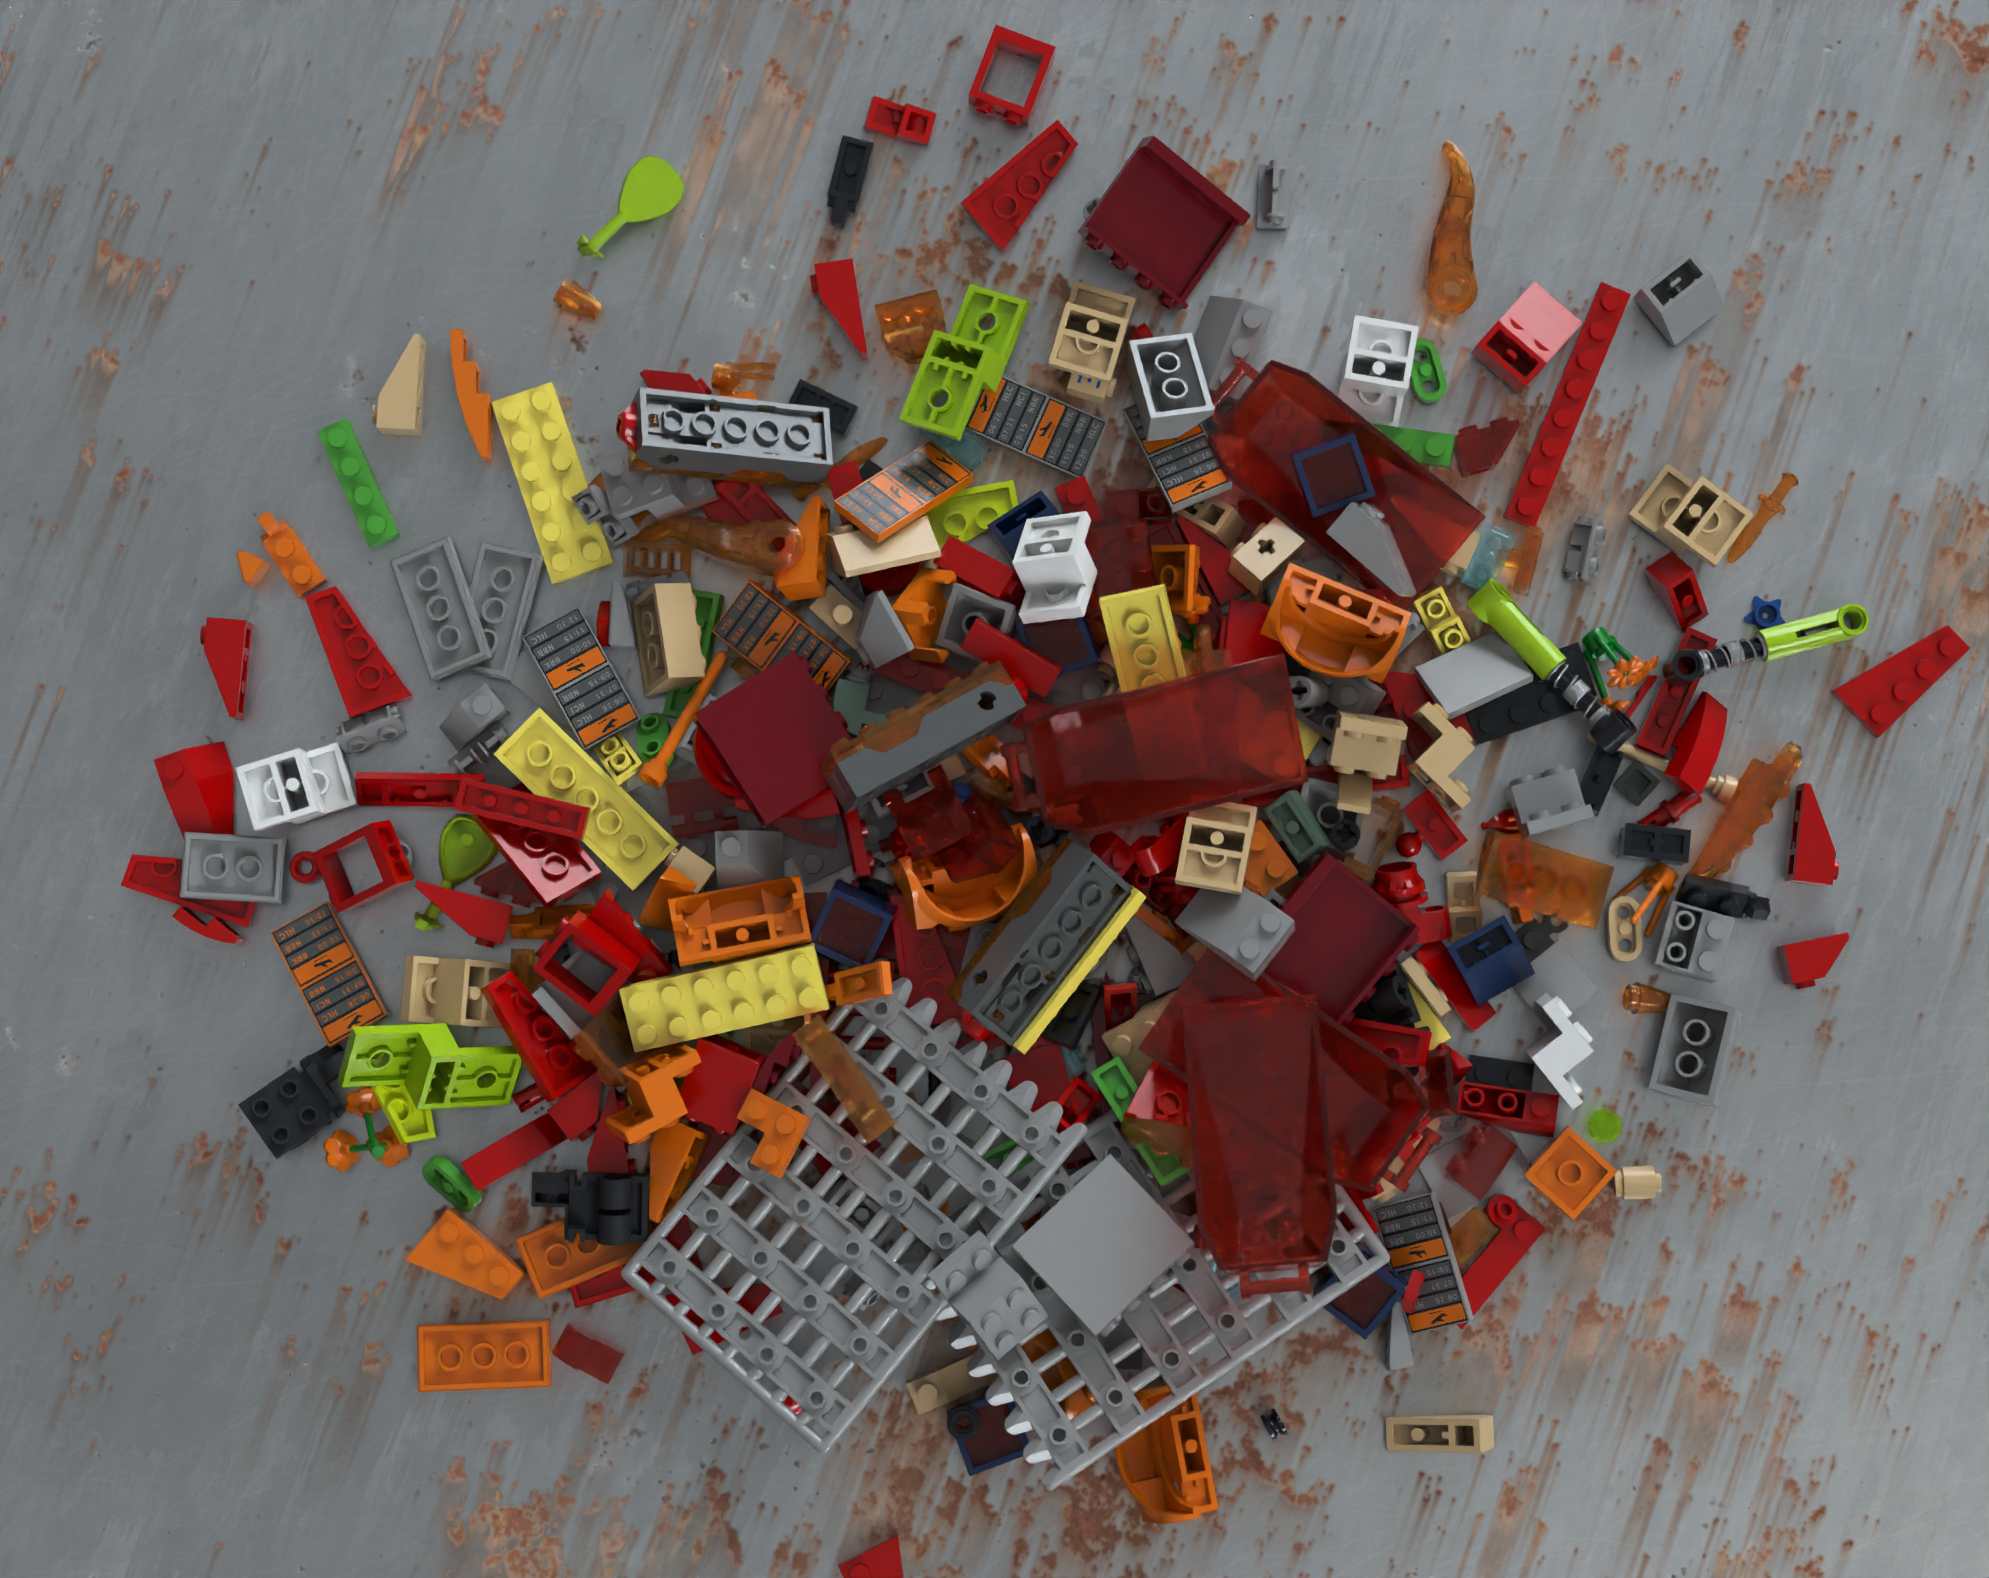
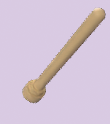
M1589 731L1586 735V739L1589 743L1594 744L1596 743V741L1593 739ZM1624 743L1617 750L1623 752L1625 757L1637 760L1664 772L1671 761L1628 743ZM1726 774L1724 777L1720 775L1713 777L1710 775L1705 787L1711 789V793L1716 795V799L1729 803L1735 793L1738 779Z

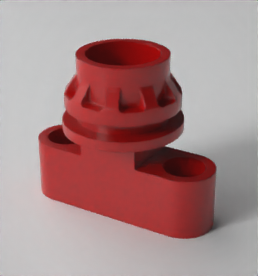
M1191 801L1179 803L1163 815L1166 824L1160 825L1159 831L1161 835L1159 837L1154 835L1145 837V835H1142L1130 847L1141 875L1145 877L1153 876L1157 880L1159 888L1168 893L1171 901L1175 904L1189 903L1200 890L1197 887L1175 884L1187 816L1189 817Z
M1409 861L1392 862L1376 868L1374 871L1375 879L1371 888L1420 928V931L1417 933L1419 939L1415 945L1452 937L1449 907L1447 905H1431L1420 908L1417 906L1428 900V892L1424 891L1425 880L1418 874L1416 863Z

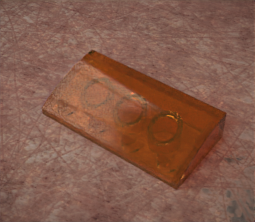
M1487 829L1478 864L1475 894L1596 929L1614 867Z

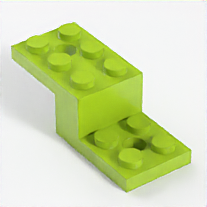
M969 284L950 334L938 330L933 331L899 420L904 424L960 441L980 389L996 393L1029 310L1030 303L1018 297ZM995 317V325L990 330L981 329V324L985 318ZM940 393H948L946 404L942 407H935L934 400L936 396Z
M446 1023L356 1026L351 1028L338 1081L341 1087L404 1084L417 1110L509 1105L522 1059L513 1045L459 1048ZM381 1052H385L381 1054L377 1059H372L374 1055ZM489 1073L483 1080H478L483 1074Z

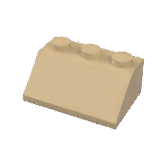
M924 514L880 543L874 541L858 527H854L853 523L837 525L834 527L835 532L826 534L833 571L846 578L941 557L940 548L927 515Z
M654 583L630 603L644 696H652L693 686L705 677L706 660L702 656L700 647L702 633L700 626L697 624L695 614L697 600L696 596L692 593L691 583Z

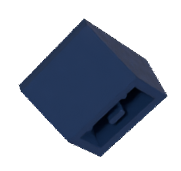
M1039 491L987 526L1000 551L1012 564L1026 519L1060 515V513L1042 491Z
M1505 915L1445 949L1477 1006L1535 974L1522 944Z

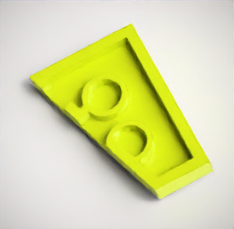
M1014 480L962 489L926 512L924 515H927L939 548L945 544L950 535L964 543L988 531V524L1016 507L1018 500Z
M381 1052L374 1055L372 1059H377L381 1054L385 1052ZM404 1084L371 1086L400 1144L436 1138L431 1109L417 1110Z

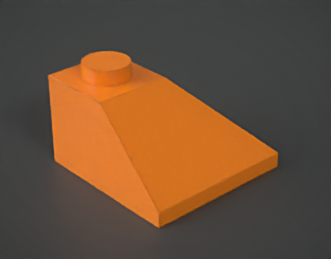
M1149 545L1147 587L1165 584L1171 611L1193 610L1200 568V547L1196 545Z

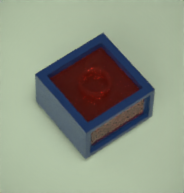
M1351 431L1288 453L1308 512L1313 518L1345 507L1351 502L1356 503L1375 496L1355 433Z
M1086 615L1074 619L1068 618L1042 623L1023 624L1022 620L1015 622L1023 645L1062 667L1056 680L1103 663Z
M838 879L811 933L812 942L807 944L814 943L817 952L851 968L870 964L898 907Z
M1359 1242L1356 1243L1366 1260L1374 1256L1371 1251ZM1386 1264L1323 1308L1366 1340L1407 1290L1406 1278ZM1330 1268L1313 1288V1297L1338 1281Z
M986 1395L947 1409L946 1413L949 1416L955 1408L968 1406L974 1409L980 1417V1429L973 1438L969 1440L956 1439L969 1476L1023 1457L1024 1448L1029 1443L1026 1432L1012 1435L1006 1431L1004 1426L1006 1418L1016 1407L1014 1401L999 1406H992L987 1402ZM960 1417L957 1425L961 1429H966L970 1426V1420L967 1417Z

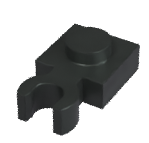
M1556 908L1548 910L1544 914L1541 924L1534 917L1533 921L1527 922L1515 931L1530 963L1555 943L1549 936L1550 934L1563 932L1569 926L1567 921L1558 927L1551 923V917L1558 912Z

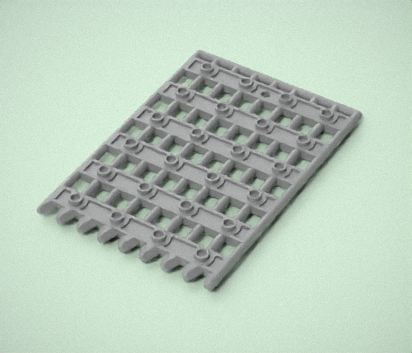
M878 958L874 962L886 960L883 958ZM905 977L899 978L892 983L893 995L850 1006H837L803 1048L800 1058L792 1061L777 1080L776 1086H772L765 1094L812 1119L802 1138L808 1144L789 1168L786 1169L782 1179L750 1163L759 1144L749 1136L755 1127L743 1122L621 1271L622 1278L820 1454H826L949 1304L941 1293L935 1296L922 1283L942 1258L945 1260L971 1237L965 1230L976 1216L987 1206L1000 1217V1220L986 1236L991 1245L995 1247L1087 1133V1127L1083 1123H1075L1060 1134L1056 1132L1063 1114V1108L1058 1102H1049L1033 1113L1031 1107L1038 1092L1037 1085L1034 1082L1027 1080L1009 1092L1005 1090L1012 1073V1065L1007 1060H999L984 1071L981 1070L980 1067L987 1052V1044L983 1040L977 1041L974 1039L957 1050L955 1046L962 1031L959 1020L951 1018L935 1029H932L930 1026L937 1011V1003L932 998H924L909 1009L905 1007L913 988L912 982ZM855 1008L868 1020L847 1045L833 1032L849 1012ZM879 1028L892 1041L873 1065H871L858 1052ZM904 1049L918 1061L896 1086L882 1073L899 1052ZM812 1059L825 1070V1073L805 1096L791 1083ZM928 1069L942 1082L921 1107L907 1094ZM837 1080L850 1093L829 1117L816 1106V1103L834 1081ZM953 1090L967 1103L946 1128L932 1114ZM861 1100L875 1113L854 1138L840 1125ZM979 1111L992 1122V1125L971 1149L957 1135L975 1113ZM886 1121L900 1134L884 1154L878 1158L865 1145ZM1004 1132L1018 1145L996 1170L982 1157L1001 1133ZM911 1142L925 1155L909 1175L902 1179L890 1166ZM819 1152L833 1165L816 1186L811 1189L798 1176ZM1029 1153L1043 1167L1026 1188L1021 1191L1007 1178ZM728 1162L741 1176L723 1198L720 1199L707 1186ZM936 1163L950 1176L931 1200L928 1201L914 1188ZM843 1173L857 1187L836 1211L823 1197ZM752 1183L766 1196L749 1217L744 1220L731 1207ZM961 1184L975 1198L958 1219L953 1222L940 1211V1208ZM868 1194L882 1208L861 1232L847 1219ZM776 1204L790 1217L772 1240L769 1241L756 1228ZM684 1214H686L699 1227L678 1251L665 1238ZM891 1216H894L907 1229L892 1248L885 1253L872 1240ZM802 1226L814 1239L794 1263L780 1249L798 1227ZM710 1235L723 1248L704 1272H702L689 1259ZM918 1237L932 1251L911 1275L897 1261ZM826 1247L839 1258V1261L821 1283L818 1284L805 1273V1270L822 1249ZM734 1256L747 1270L732 1289L726 1293L713 1280ZM642 1266L656 1277V1280L651 1285L637 1274ZM850 1268L864 1282L843 1306L830 1294V1291ZM759 1278L772 1291L751 1315L737 1302L754 1281ZM666 1287L680 1299L676 1306H673L661 1295ZM876 1290L889 1304L872 1325L867 1327L854 1314L870 1294ZM783 1299L796 1313L776 1337L762 1323ZM690 1309L705 1321L700 1328L685 1316ZM900 1311L914 1323V1326L896 1348L893 1349L879 1336ZM808 1321L822 1334L804 1356L800 1358L786 1345L804 1323ZM744 1327H748L751 1330V1336L746 1340L740 1336V1331ZM714 1330L729 1342L724 1350L710 1338ZM832 1342L846 1356L828 1379L825 1380L811 1367ZM739 1352L754 1364L749 1371L734 1360V1357ZM857 1364L871 1376V1379L853 1401L850 1402L836 1389ZM763 1374L778 1385L774 1393L770 1392L758 1381ZM788 1395L803 1407L798 1415L783 1403ZM813 1417L828 1430L823 1438L808 1425Z
M1229 1031L1227 1039L1198 1051L1191 1065L1178 1072L1186 1076L1194 1070L1205 1088L1241 1108L1232 1127L1242 1142L1216 1158L1206 1144V1141L1212 1137L1163 1126L1189 1167V1171L1185 1173L1188 1177L1187 1179L1161 1195L1151 1180L1153 1175L1147 1165L1142 1167L1133 1154L1132 1150L1135 1149V1146L1128 1137L1124 1140L1113 1123L1118 1121L1112 1109L1086 1125L1087 1133L1075 1147L1077 1148L1085 1143L1095 1160L1071 1176H1068L1061 1165L1040 1190V1196L1031 1201L995 1246L1001 1258L1021 1276L1049 1316L999 1360L989 1352L977 1334L962 1319L949 1334V1344L955 1349L975 1344L979 1345L980 1348L967 1364V1371L971 1376L981 1377L995 1372L998 1374L997 1379L986 1392L987 1402L992 1406H999L1012 1401L1017 1403V1406L1005 1420L1004 1426L1006 1431L1012 1435L1030 1430L1036 1432L1024 1448V1459L1032 1464L1052 1458L1055 1461L1042 1479V1485L1047 1491L1054 1490L1390 1261V1255L1234 1031ZM1228 1047H1231L1241 1062L1235 1067L1232 1066L1223 1053ZM1247 1074L1251 1076L1260 1089L1253 1095L1241 1079ZM1266 1101L1269 1102L1278 1115V1118L1272 1122L1260 1106ZM1284 1129L1289 1131L1298 1144L1292 1149L1288 1147L1279 1134ZM1248 1153H1251L1261 1170L1235 1186L1224 1169ZM1111 1154L1187 1235L1213 1217H1215L1225 1234L1200 1251L1193 1244L1189 1249L1193 1255L1182 1266L1178 1268L1173 1264L1169 1268L1170 1271L1166 1273L1168 1279L1155 1291L1149 1287L1140 1296L1144 1301L1131 1314H1128L1125 1310L1116 1318L1117 1322L1123 1319L1134 1336L1107 1354L1097 1338L1094 1339L1091 1336L1092 1333L1031 1267L1023 1259H1019L1011 1250V1247L1025 1233L1021 1226L1022 1223L1047 1207L1050 1210L1100 1162ZM1304 1156L1307 1157L1316 1171L1310 1177L1298 1161ZM1035 1159L1010 1175L1007 1179L1018 1187L1028 1179L1031 1181L1043 1165ZM1276 1159L1285 1161L1286 1168L1284 1170L1278 1171L1274 1168L1273 1163ZM1269 1180L1280 1197L1254 1214L1243 1197ZM1323 1184L1327 1186L1336 1199L1329 1205L1317 1189ZM1196 1189L1207 1206L1180 1223L1169 1206ZM971 1202L948 1216V1218L955 1222ZM985 1206L975 1219L985 1232L983 1234L987 1236L1000 1220V1217ZM1288 1208L1299 1225L1273 1242L1262 1225ZM1343 1211L1355 1227L1349 1232L1346 1231L1337 1218V1215ZM1308 1236L1318 1253L1295 1269H1292L1282 1255V1252ZM917 1237L897 1263L907 1264L921 1259L924 1261L932 1249ZM1362 1239L1374 1255L1369 1260H1366L1356 1245ZM1234 1245L1244 1262L1218 1279L1207 1262ZM1327 1264L1338 1281L1312 1298L1301 1283V1280ZM1253 1273L1264 1290L1237 1307L1226 1290ZM929 1276L922 1283L928 1290L937 1288ZM1179 1282L1189 1299L1162 1316L1151 1299ZM1272 1301L1283 1318L1256 1335L1245 1318ZM948 1304L936 1320L941 1321L958 1315ZM1197 1310L1208 1327L1184 1344H1181L1171 1327ZM1048 1328L1059 1345L1031 1363L1021 1346ZM1216 1338L1227 1356L1200 1373L1190 1355ZM1142 1347L1152 1365L1125 1382L1115 1365ZM1067 1357L1078 1374L1050 1392L1040 1374ZM1161 1376L1172 1393L1144 1411L1134 1393ZM1086 1385L1097 1402L1069 1420L1058 1403ZM1105 1414L1116 1431L1088 1449L1077 1432Z

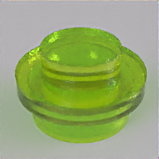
M1602 1109L1596 1111L1590 1117L1588 1128L1590 1134L1596 1140L1611 1142L1620 1135L1622 1122L1615 1112Z

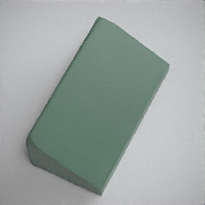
M1297 790L1287 791L1263 809L1298 864L1331 845V841Z

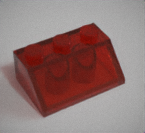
M1120 516L1090 523L1084 543L1098 572L1085 612V618L1087 621H1104L1099 604L1100 597L1157 586L1146 518Z

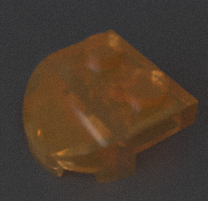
M937 289L875 305L884 344L888 353L891 356L896 355L905 359V362L908 364L921 363L934 330L947 333L945 317Z

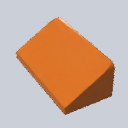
M670 866L658 879L637 922L642 925L673 931L668 899L692 895L697 883Z

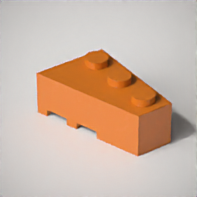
M455 1207L448 1209L405 1259L499 1299L506 1298L528 1273L523 1266Z

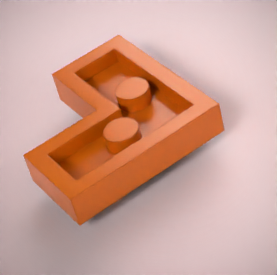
M751 1088L737 1116V1119L764 1132L750 1163L782 1179L812 1119Z

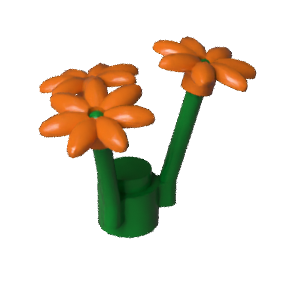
M1598 627L1583 637L1582 643L1586 650L1582 654L1589 663L1601 696L1599 702L1602 705L1605 704L1611 710L1617 708L1623 712L1624 708L1629 706L1630 701L1622 702L1620 699L1613 702L1612 697H1608L1595 659L1604 661L1609 658L1612 661L1614 669L1607 672V675L1612 677L1607 686L1614 687L1618 684L1619 689H1624L1626 685L1635 687L1639 685L1642 678H1647L1649 675L1648 671L1656 668L1659 656L1655 655L1651 660L1648 659L1643 663L1637 655L1632 656L1613 635L1609 636L1603 627ZM1615 650H1616L1624 659H1620V660H1619V658H1618V657L1616 656V654L1614 653Z

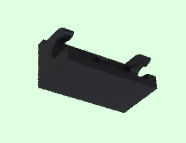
M1594 743L1579 774L1578 782L1585 805L1591 804L1593 814L1597 817L1621 764L1624 753L1617 751L1614 754H1610L1597 743Z
M1625 823V827L1620 829L1619 836H1622L1621 846L1617 849L1616 858L1654 863L1662 862L1664 864L1680 866L1689 861L1691 830Z

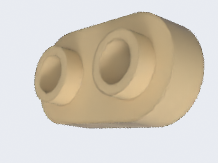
M1628 896L1613 899L1606 909L1608 950L1614 959L1621 962L1636 959L1643 949L1641 917L1636 924L1630 923L1631 918L1639 908V904L1635 899ZM1624 907L1627 910V917L1625 919L1618 917V908ZM1622 939L1629 943V949L1626 952L1621 951L1619 948V942Z

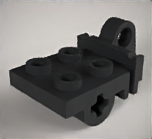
M1395 959L1398 962L1395 969L1387 977L1382 975L1374 984L1377 989L1369 1000L1365 1003L1360 1001L1353 1009L1355 1012L1353 1018L1415 1028L1414 1023L1421 1021L1398 959ZM1428 1026L1415 1028V1029L1427 1030V1031L1430 1032V1029H1429ZM1419 1066L1386 1069L1389 1087L1416 1076L1419 1072Z
M340 1044L332 1048L326 1045L317 1052L306 1056L300 1061L303 1072L299 1074L296 1068L292 1067L238 1104L276 1159L288 1151L301 1146L316 1135L320 1129L331 1124L332 1119L328 1114L332 1111L337 1118L346 1112L345 1107L328 1085L339 1076L345 1054Z
M566 1169L562 1172H532L531 1206L565 1207L564 1240H568V1242H574L576 1234H580V1243H585L586 1240H597L602 1245L621 1246L629 1244L631 1241L645 1242L648 1239L650 1173L583 1172L581 1181H577V1170Z

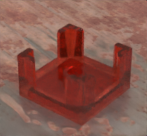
M941 764L927 771L935 788L906 803L897 788L882 795L899 826L898 830L916 862L976 831Z

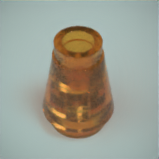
M566 278L553 298V301L559 304L558 308L587 318L589 317L592 320H595L603 305L575 280L571 282Z
M1635 982L1633 985L1628 984L1623 993V1007L1625 1010L1631 1011L1632 1014L1667 1012L1671 993L1639 982Z

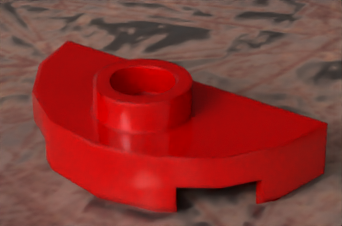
M923 561L861 574L860 578L862 583L870 590L875 592L883 590L885 596H895L903 593L923 567Z

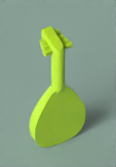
M652 155L640 158L635 162L624 178L619 194L618 213L592 239L589 240L582 234L576 242L579 245L577 250L583 256L591 254L593 257L602 258L604 255L599 249L626 222L652 219L674 208L681 200L684 191L683 182L674 168L660 157Z
M456 814L448 820L443 828L439 841V866L443 878L439 885L440 887L452 890L454 885L467 881L484 870L498 853L496 846L472 818V815ZM430 902L423 915L416 911L413 918L417 920L415 927L422 931L442 928L443 925L435 921L441 910Z

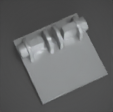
M498 721L447 761L454 774H485L486 783L506 788H512L521 783L494 755L510 737Z

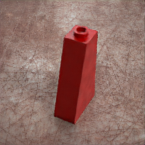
M1054 1043L1028 1050L1025 1055L1018 1053L995 1060V1062L1007 1060L1011 1063L1012 1073L1008 1081L1011 1090L1027 1080L1037 1085L1038 1092L1031 1107L1033 1113L1049 1102H1056L1070 1084L1060 1046ZM1057 1127V1129H1056V1132H1057L1058 1134H1060L1061 1132H1063V1131H1062L1060 1128H1058V1127ZM1083 1143L1075 1148L1061 1165L1066 1164L1067 1169L1086 1165L1085 1158L1091 1157V1152L1086 1144Z

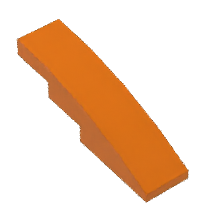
M450 329L451 362L457 396L464 419L481 458L485 463H492L493 407L491 402H493V399L488 393H480V367L476 361H467L468 336L463 329Z

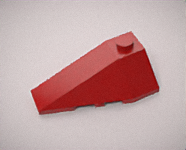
M224 741L182 749L154 759L163 790L183 839L185 832L233 835V814H235L233 783H235V771Z

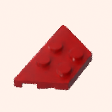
M1388 671L1384 682L1393 700V708L1398 719L1402 720L1408 727L1405 743L1413 761L1433 739L1410 716L1428 701L1432 705L1435 702L1415 674ZM1465 713L1448 720L1456 729L1459 726L1471 735L1473 740L1475 739ZM1421 783V785H1422V787H1423V790L1427 789V787H1425V786Z

